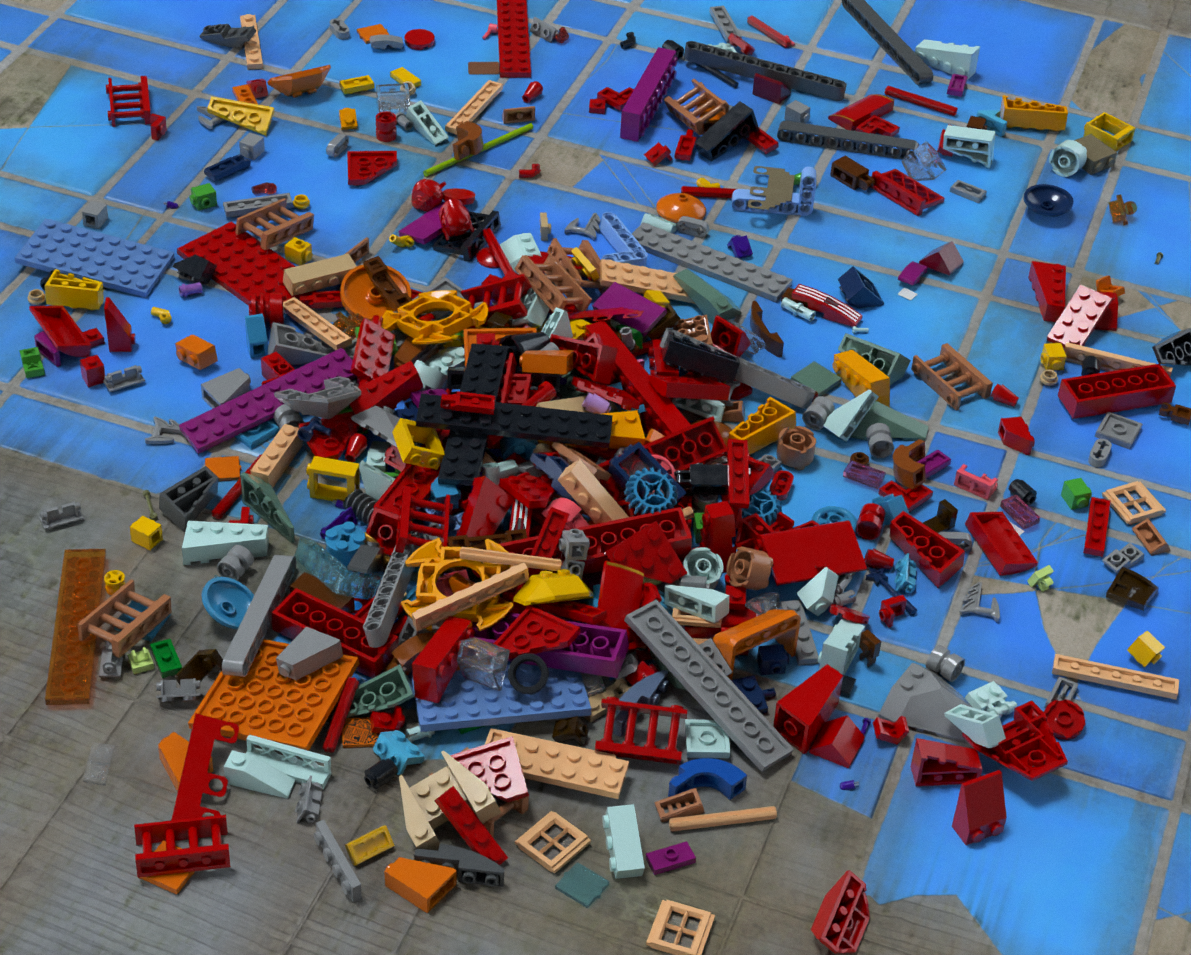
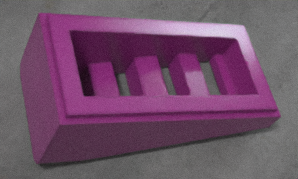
M45 331L34 335L35 346L38 347L39 352L57 367L61 366L59 350L54 346Z

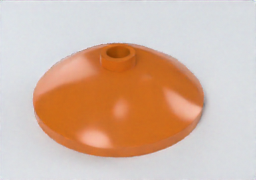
M686 193L665 195L658 200L656 205L658 214L674 223H677L683 216L702 220L706 214L705 205L698 198Z

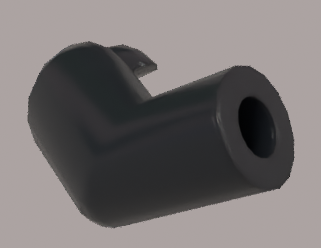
M634 32L627 33V39L620 42L622 49L631 47L636 43Z

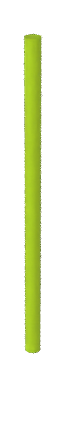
M529 123L485 143L481 152L532 130L533 124ZM470 154L461 160H456L453 157L424 170L423 174L427 177L474 155Z

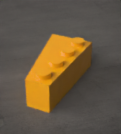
M1002 96L1000 116L1001 119L1007 121L1006 127L1036 128L1038 130L1051 129L1053 131L1065 130L1068 116L1066 106L1050 103L1041 105L1038 101L1033 100L1028 103L1022 101V98L1011 100L1008 99V96Z

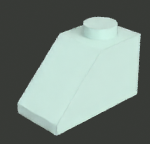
M363 460L360 462L359 470L366 494L373 501H378L394 482L395 478Z
M825 567L797 592L807 610L817 616L826 611L833 603L838 575Z

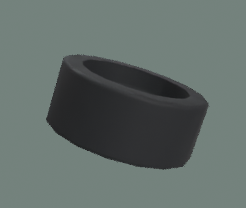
M525 653L517 656L508 668L510 684L516 691L522 694L532 695L540 692L548 681L549 671L546 663L534 654ZM526 661L536 663L541 671L539 682L531 687L521 685L516 678L518 666Z

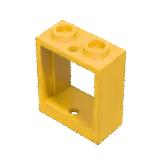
M1103 112L1085 124L1084 136L1092 134L1114 151H1118L1133 140L1135 127ZM1103 128V129H1105V130H1107V131H1109V132H1111V133H1113V134H1115V135L1113 136V135H1111V134H1109V133H1107V132H1105V131H1103V130H1101V129Z
M400 418L392 434L403 463L437 470L445 454L436 429L416 426V421ZM414 442L425 444L426 448L415 446Z
M314 456L306 469V474L309 475L307 489H310V497L328 501H337V499L344 501L354 490L360 489L359 463ZM318 474L346 478L347 488L318 483Z

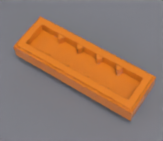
M248 84L232 87V92L237 101L258 104Z

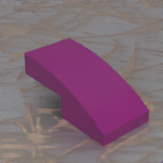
M912 261L900 273L898 280L915 285L919 283L920 277L927 273L928 267Z

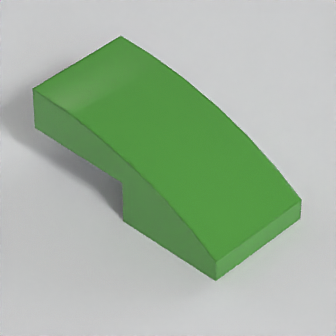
M38 347L19 350L26 378L45 375Z

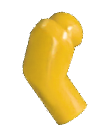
M699 178L696 181L698 187L720 188L719 183H710L705 178Z
M392 234L389 237V241L399 247H412L414 245V240L408 235L398 237Z

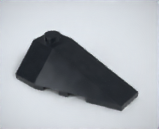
M1191 328L1175 332L1163 338L1152 347L1159 364L1191 366Z

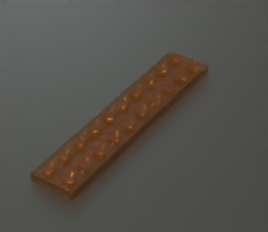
M69 549L64 551L45 696L46 705L90 704L97 636L91 634L85 640L80 641L78 623L101 605L106 549Z

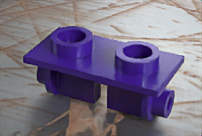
M352 507L342 511L335 520L326 527H323L320 536L325 539L328 529L345 522H353L356 526L358 522Z

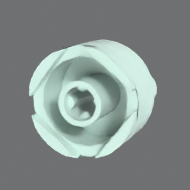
M1065 140L1050 153L1049 163L1053 167L1052 170L1062 177L1075 174L1086 163L1087 149L1077 141Z
M416 360L414 366L424 386L419 391L444 389L447 383V373L441 371V368L431 364L429 367L426 366V363Z
M705 547L691 550L683 561V566L687 571L686 575L707 577V584H710V589H715L723 572L722 559L717 553L714 554L710 551L711 549Z

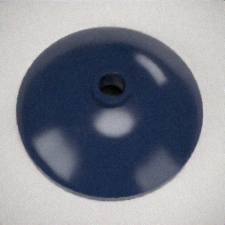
M1048 184L1034 185L1029 187L1024 193L1025 204L1033 212L1040 215L1060 216L1069 212L1073 207L1074 201L1071 194L1058 186Z

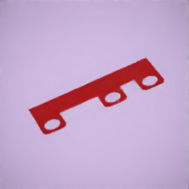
M195 713L171 820L202 817L204 813H212L214 816L221 815L217 810L201 807L200 803L203 793L217 797H223L226 793L227 778L208 773L207 771L214 740L235 743L239 732L237 724ZM223 726L232 727L234 729V736L231 738L223 737L220 732ZM212 779H219L223 783L222 790L219 792L212 791L209 788V782Z

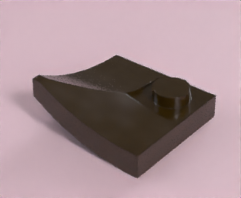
M1122 567L1107 590L1106 598L1144 611L1151 599L1158 593L1159 588L1142 575Z

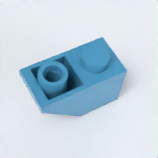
M263 314L245 316L246 343L250 358L267 356L268 341Z
M437 477L431 484L430 500L444 504L447 494L450 495V503L453 504L452 509L459 508V500H461L460 489L456 488V485L438 484Z
M889 494L872 499L874 504L880 505L885 510L884 525H890L891 521L902 511L909 514L902 495L894 496V494Z

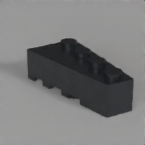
M739 101L697 139L695 145L698 153L713 161L725 153L728 147L736 146L742 138L747 139L750 137L751 132L756 133L759 131L753 109Z
M668 332L662 349V357L665 364L672 367L676 365L683 367L682 369L687 372H699L701 376L706 378L715 377L722 383H733L740 365L738 357L715 349L713 352L705 344L695 345L687 337L677 338L674 336V332Z

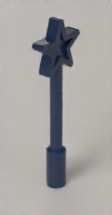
M872 567L869 568L870 574L866 575L865 580L874 581L876 586L880 582L894 597L900 596L887 583L888 576L883 574L884 568L875 570ZM907 600L905 609L911 615L916 614L917 609Z

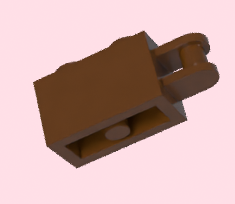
M843 156L832 162L830 176L853 190L857 188L867 190L875 185V180L868 175L869 169L849 157Z

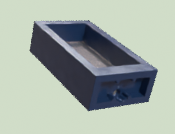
M640 442L634 446L630 444L624 449L621 456H614L609 461L610 466L607 470L624 491L630 476L634 475L638 470L642 471V469L646 468L649 471L653 467L655 472L661 469L662 475L668 473ZM668 473L667 479H673L671 475ZM673 479L672 485L677 486L675 491L678 493L676 498L677 505L683 500L686 492ZM655 490L652 493H649L647 497H649L651 494L653 495Z

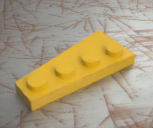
M211 96L207 111L212 115L266 136L274 114V107Z

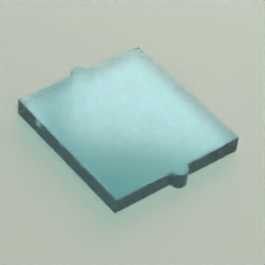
M577 862L568 872L564 873V877L555 885V889L588 908L596 898L601 897V893L609 885V881Z

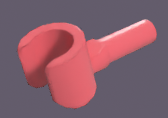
M490 23L488 31L482 38L485 40L491 33L497 34L498 25Z

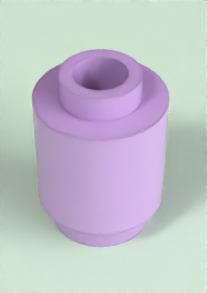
M588 393L582 404L585 410L590 413L602 414L609 413L611 410L610 402L595 393Z

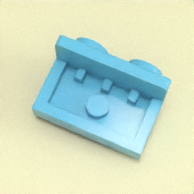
M398 730L381 732L373 747V751L381 759L386 760L389 758L395 763L398 770L397 775H402L407 765L422 763L425 755L419 751V748L412 744L405 737L404 733Z

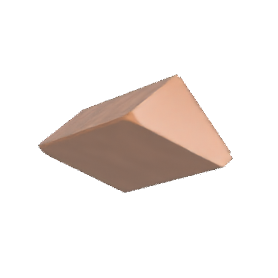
M469 62L468 73L499 74V63Z
M535 106L504 109L502 113L503 123L535 121Z
M366 237L345 253L350 255L354 263L369 252V238Z
M1149 518L1132 528L1151 555L1171 550Z

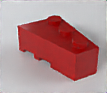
M728 501L705 505L704 514H702V542L699 544V547L711 549L710 551L714 554L717 553L723 562L722 573H726L729 557L732 553H736V547H732V537L736 535L734 512Z
M916 738L910 766L915 786L962 784L981 776L983 769L977 750Z

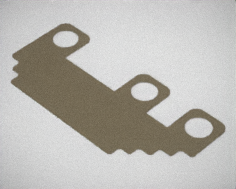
M754 167V173L769 175L767 188L755 186L750 188V194L766 196L765 201L749 200L748 207L769 210L770 207L774 208L775 205L792 200L794 175H790L789 172H785V169ZM764 168L767 172L761 173L757 169ZM754 189H762L764 192H763V193H755V192H753V190H754ZM759 202L762 205L759 207L752 206L751 203Z

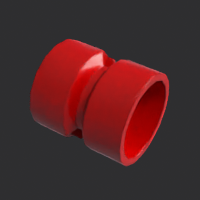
M386 111L376 115V138L381 142H391L397 137V118L394 113Z
M868 503L861 508L856 524V532L860 537L874 540L880 535L886 515L885 510L880 505Z

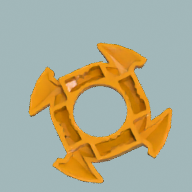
M456 290L429 291L419 293V298L397 308L398 313L386 310L382 316V328L387 331L399 328L403 333L414 338L412 344H444L452 342V337L450 336L463 331V329L473 325H478L479 327L484 324L488 318L489 310L485 302L472 309L471 303L458 297ZM434 311L453 312L449 317L438 321H422L416 318L419 315Z
M440 538L434 539L415 550L405 561L407 567L420 568L417 579L416 600L410 601L406 599L401 601L400 604L406 614L413 620L412 613L418 609L425 608L440 599L447 598L436 587L438 577L445 570L455 566L469 567L475 570L480 575L482 581L495 574H500L510 569L512 565L461 559V547H442ZM490 539L485 540L486 550L509 553ZM498 594L452 616L478 622L476 626L480 632L494 626L505 618L513 608V603L496 605L500 596ZM432 625L425 629L432 631Z

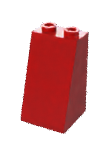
M828 664L776 702L773 727L789 744L803 754L808 752L823 725L828 721L839 703L843 675Z

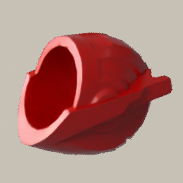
M431 179L418 181L414 185L411 194L413 207L417 210L420 209L428 212L439 205L443 200L441 189L446 185L445 181L441 184Z
M450 199L442 205L438 215L446 241L449 240V236H461L468 230L472 233L474 232L469 212L460 200Z

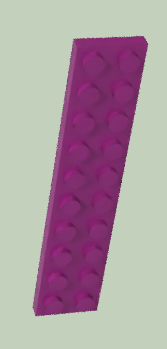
M340 348L180 424L179 429L199 454L274 418L275 410L284 404L274 396L275 392L294 389L310 394L325 390L324 380L339 376L349 378L350 380L357 378L355 374L350 372L353 360L343 348Z

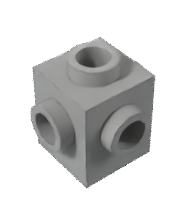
M579 529L562 531V538L559 539L558 545L566 560H587L590 543L584 532Z

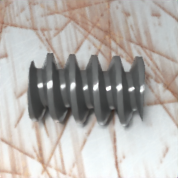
M356 489L345 498L343 507L345 509L352 507L355 516L368 525L374 511L373 506L377 501H373L361 489Z

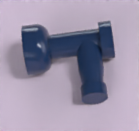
M315 416L310 420L308 426H303L298 430L297 435L302 441L308 442L312 439L314 430L330 436L332 429L323 426L321 419Z

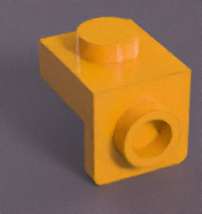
M343 108L339 110L341 130L357 129L355 109Z

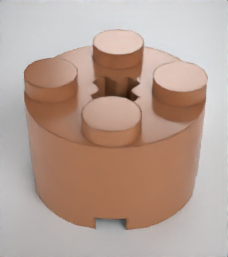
M794 426V429L784 428L779 433L776 453L777 460L782 461L781 464L794 467L796 470H803L814 459L816 447L814 433L802 426Z
M738 547V551L735 554H731L727 563V575L731 578L730 584L750 590L766 588L769 584L773 559L764 551Z

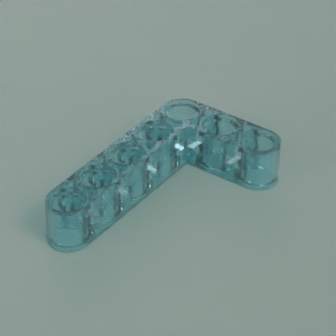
M305 537L299 539L294 555L296 560L333 592L343 596L373 598L376 595L383 578L382 574L347 570V567L314 540Z

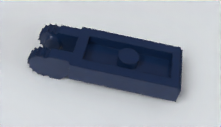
M238 154L205 168L204 174L215 182L239 170H246L251 165V161Z

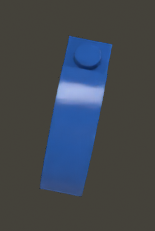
M713 758L694 759L679 766L678 776L673 777L669 782L668 797L696 787H711L731 800L745 790L747 774L735 765L723 760Z

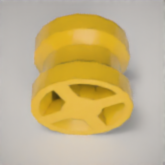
M112 570L105 574V589L109 595H113L121 586L125 585V575L123 572Z

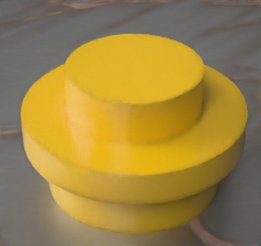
M303 194L295 196L293 200V206L301 210L310 205L308 197Z

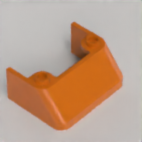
M769 610L753 619L717 633L713 637V642L732 672L736 655L774 638L780 645L783 644L784 649L793 657L796 654L801 617L794 610ZM733 673L727 676L730 680H732Z

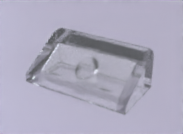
M760 593L746 602L745 607L758 615H762L769 610L779 609V593Z

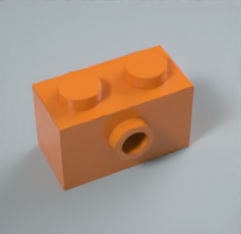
M193 334L175 343L178 359L199 370L218 361L215 345Z

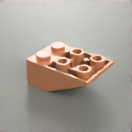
M707 315L680 319L678 324L673 327V330L713 346Z

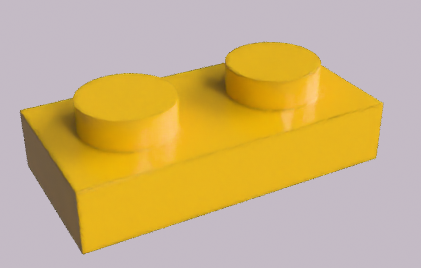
M369 75L341 80L339 81V86L344 94H352L373 89L374 82Z
M577 247L571 250L574 256L572 258L573 262L577 267L581 266L583 268L582 272L587 278L591 277L594 282L599 279L596 268Z

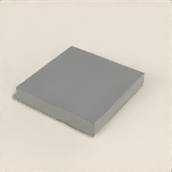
M1107 412L1095 433V437L1106 439L1113 444L1130 449L1143 424Z

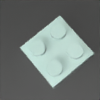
M685 719L687 758H730L729 736L715 720Z

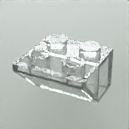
M408 83L376 85L378 113L387 111L394 114L400 112L406 115L407 109L410 106Z
M927 141L918 146L916 150L901 161L908 176L916 181L934 180L947 170L938 152Z
M473 637L461 640L457 662L465 679L501 691L510 650Z

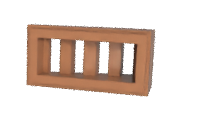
M734 401L733 406L725 405L721 421L745 422L743 401Z
M696 788L654 802L661 822L669 821L671 818L695 816L705 813ZM673 805L677 806L676 810H673ZM663 807H668L669 812L665 813Z

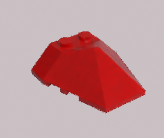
M1032 700L1014 708V720L1002 726L1006 739L999 742L996 747L986 748L985 746L978 745L966 734L962 733V737L975 750L1031 781L1068 764V760L1059 742L1054 737V731L1047 722L1045 713Z

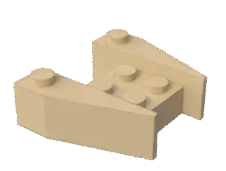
M445 751L441 753L448 766L410 788L403 776H399L406 830L418 849H439L441 843L433 829L447 822L448 818L434 800L452 786L456 788L469 807L473 808L482 824L501 813L486 784Z

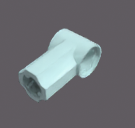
M512 459L500 463H485L482 465V474L498 485L500 478L516 476L519 472V467L515 460Z

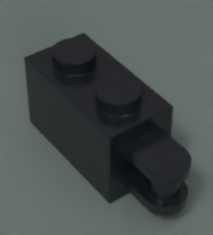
M696 463L690 464L689 470L674 472L676 482L682 488H689V494L728 495V465Z

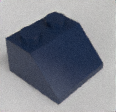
M854 266L838 278L841 285L839 288L846 295L845 299L850 305L854 304L857 308H867L884 304L874 283Z

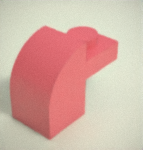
M567 498L553 500L542 512L545 518L550 507L569 513V518L564 527L565 530L589 526L579 513L582 509Z

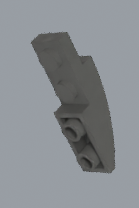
M229 24L207 25L204 27L200 38L221 46L242 47L245 42L250 41L256 33V29L254 26L231 28Z
M440 844L438 851L418 848L415 850L414 860L456 869L458 882L504 887V868L476 852L446 844Z

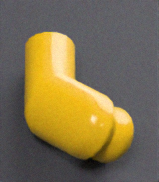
M152 307L151 315L159 317L163 324L171 322L172 317L169 310Z

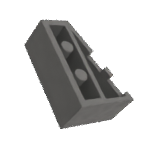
M208 467L201 468L161 492L159 495V509L185 532L188 521H194L217 494L218 477Z

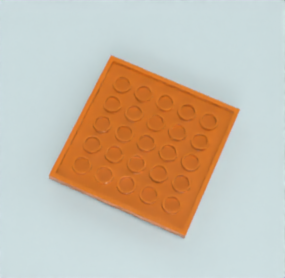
M263 639L245 677L223 675L222 671L219 673L189 720V729H192L195 713L237 724L239 726L237 739L246 740L248 735H253L309 751L339 700L348 677H352L357 669L359 659L358 657L343 655L322 668L298 680H294L279 674L276 657L289 644ZM223 726L221 728L222 736H234V729L232 727Z

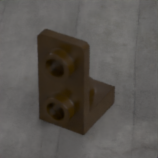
M944 499L939 502L937 516L923 522V524L937 533L946 532L955 527L958 509Z
M217 649L199 650L175 675V679L180 685L181 679L196 678V680H200L209 671H222L223 659Z

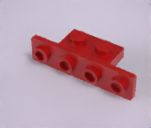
M510 353L509 360H506V374H503L504 386L503 389H500V403L522 405L529 399L532 375L515 374L517 363L514 353Z

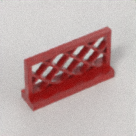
M897 169L882 174L878 171L872 172L871 177L875 180V185L871 187L872 189L917 216L922 215L923 209L944 202V197Z

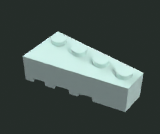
M924 39L915 48V53L928 66L949 74L967 76L968 79L976 73L980 46L969 47V45L965 44L961 46L955 45V43L946 44L941 41Z
M188 521L182 545L183 566L191 565V562L201 561L202 564L209 563V560L221 558L222 560L235 545L244 546L252 553L253 557L267 556L269 545L268 525Z

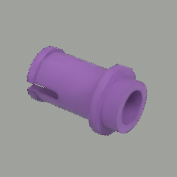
M201 283L182 284V286H179L180 296L186 298L187 295L202 293Z

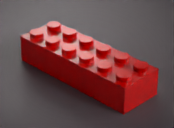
M1153 364L1062 379L1058 397L1071 417L1076 419L1106 414L1107 412L1112 413L1161 405L1163 402L1172 403L1176 385L1161 364Z
M297 588L271 612L272 629L292 640L305 627L339 639L343 655L358 657L359 665L356 671L371 678L383 672L382 670L394 658L392 652L399 646V637L390 633L387 642L383 646L377 648L370 647L363 629L365 620Z

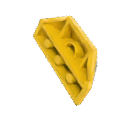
M560 569L557 570V573L541 571L538 575H532L514 596V602L526 606L594 598V594L579 576L570 573V570Z

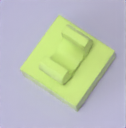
M1048 565L1034 572L1027 582L1031 587L1038 585L1043 592L1054 583L1049 577L1054 571Z
M143 647L142 651L135 652V650H132L131 654H127L133 674L154 669L153 660L146 647Z

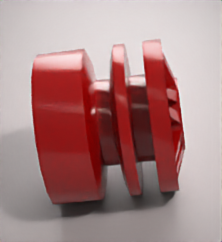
M251 293L249 316L263 314L265 326L266 322H270V327H272L273 322L284 324L283 293H270L269 301H265L263 293H260V301H257L256 293Z

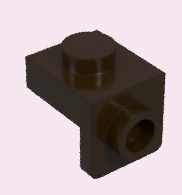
M578 716L562 719L555 722L552 738L555 742L575 738L580 746L585 745L588 728Z

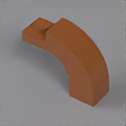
M470 121L456 126L458 141L452 144L454 158L461 160L470 154L477 155L484 147L481 127Z
M918 439L909 446L900 445L893 453L894 477L900 484L911 489H915L926 482L925 465L917 462L925 457V441Z
M435 632L416 635L399 645L392 652L394 658L382 670L383 673L401 665L406 675H408L412 671L413 661L431 640Z

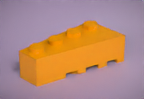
M854 350L834 354L833 369L842 378L844 384L855 397L867 390H871L879 396L876 401L890 407V377Z
M769 397L765 405L761 404L757 412L751 413L745 422L742 421L729 432V439L748 440L749 455L777 441L779 433L784 428L794 429V426H796V411Z
M638 410L602 413L604 415H613L609 448L619 449L621 447H628L630 444L634 446L638 442L645 445V435ZM567 444V445H569V446H571V447H575V448L590 449V447H592V446H583V445ZM598 447V448H600V450H606V451H607V449H608V448Z

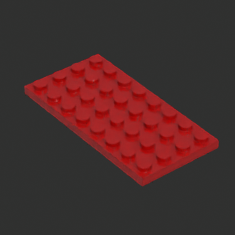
M229 222L177 248V254L183 259L196 254L217 265L211 279L248 306L251 300V293H256L257 301H260V293L264 294L265 301H269L270 293L282 292L283 302L293 297L299 300V296H307L317 291L314 290L291 296L283 283L284 269L296 266L272 249H262L261 242L246 231L236 234V224L233 222Z

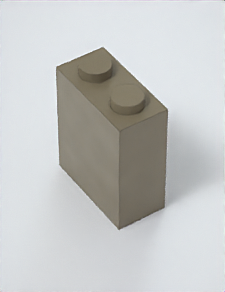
M1092 134L1074 140L1087 149V160L1082 169L1088 174L1092 175L1114 166L1117 152Z

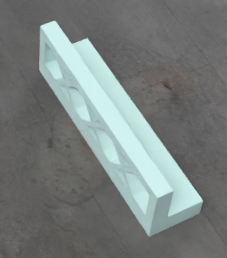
M248 735L246 739V754L253 755L295 779L296 783H306L311 775L312 783H320L323 789L331 776V757L253 735ZM254 744L259 745L262 749L255 748ZM274 750L280 751L283 755L277 754ZM295 756L301 757L304 761L298 760ZM315 761L324 763V766L318 765Z

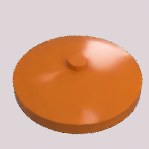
M364 265L353 268L345 275L341 283L340 299L344 308L353 317L360 321L364 318L372 321L374 315H379L380 321L386 310L395 312L373 285ZM387 266V273L402 293H407L411 298V288L406 278L396 269Z

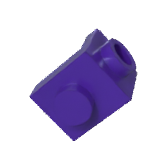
M747 235L733 236L727 244L728 248L732 247L735 258H746L753 254Z

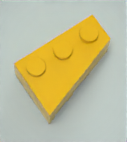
M55 269L45 284L46 304L68 306L74 309L87 308L88 310H99L104 302L103 282L85 277L81 280L74 278V274L64 275L60 273V270Z

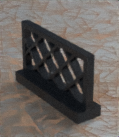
M492 211L489 215L469 212L471 222L475 223L472 226L476 230L473 233L468 230L461 236L449 237L448 241H446L443 234L432 246L433 250L463 255L465 261H471L486 244L483 230L490 228L495 233L500 228L499 211Z

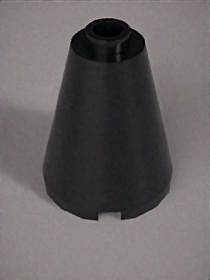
M544 332L507 335L501 338L499 345L509 346V354L514 353L516 359V368L522 369L519 365L520 356L525 351L541 350L550 343V338Z

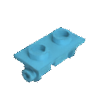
M909 553L903 559H899L896 564L897 575L894 580L896 592L902 589L906 593H912L915 590L916 579L914 578L916 577L917 565L913 560H909Z

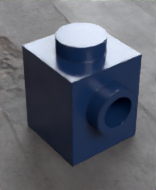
M783 644L758 647L757 663L760 675L785 674L786 665H789L788 652L785 653Z

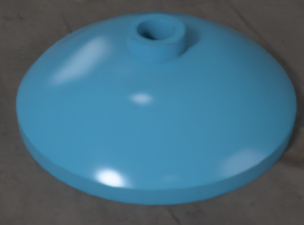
M216 577L209 580L202 590V602L206 611L219 624L228 628L238 629L254 594L245 585L231 578Z

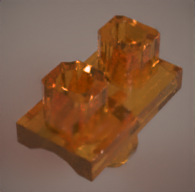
M1121 194L1116 195V201L1108 202L1113 223L1123 221V225H1128L1126 214H1134L1137 211V205L1133 201H1128L1124 204Z
M339 311L335 314L338 320L333 325L342 332L346 329L344 333L351 337L352 340L355 339V327H360L363 320L362 315L356 313L349 315L347 318Z

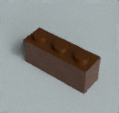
M306 572L290 585V593L297 588L350 614L355 610L354 595Z

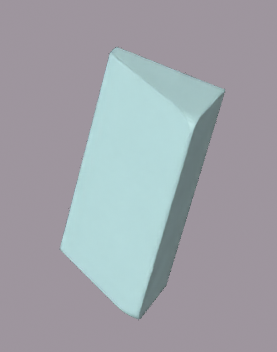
M645 213L641 224L643 222L670 233H674L677 230V224L654 214Z

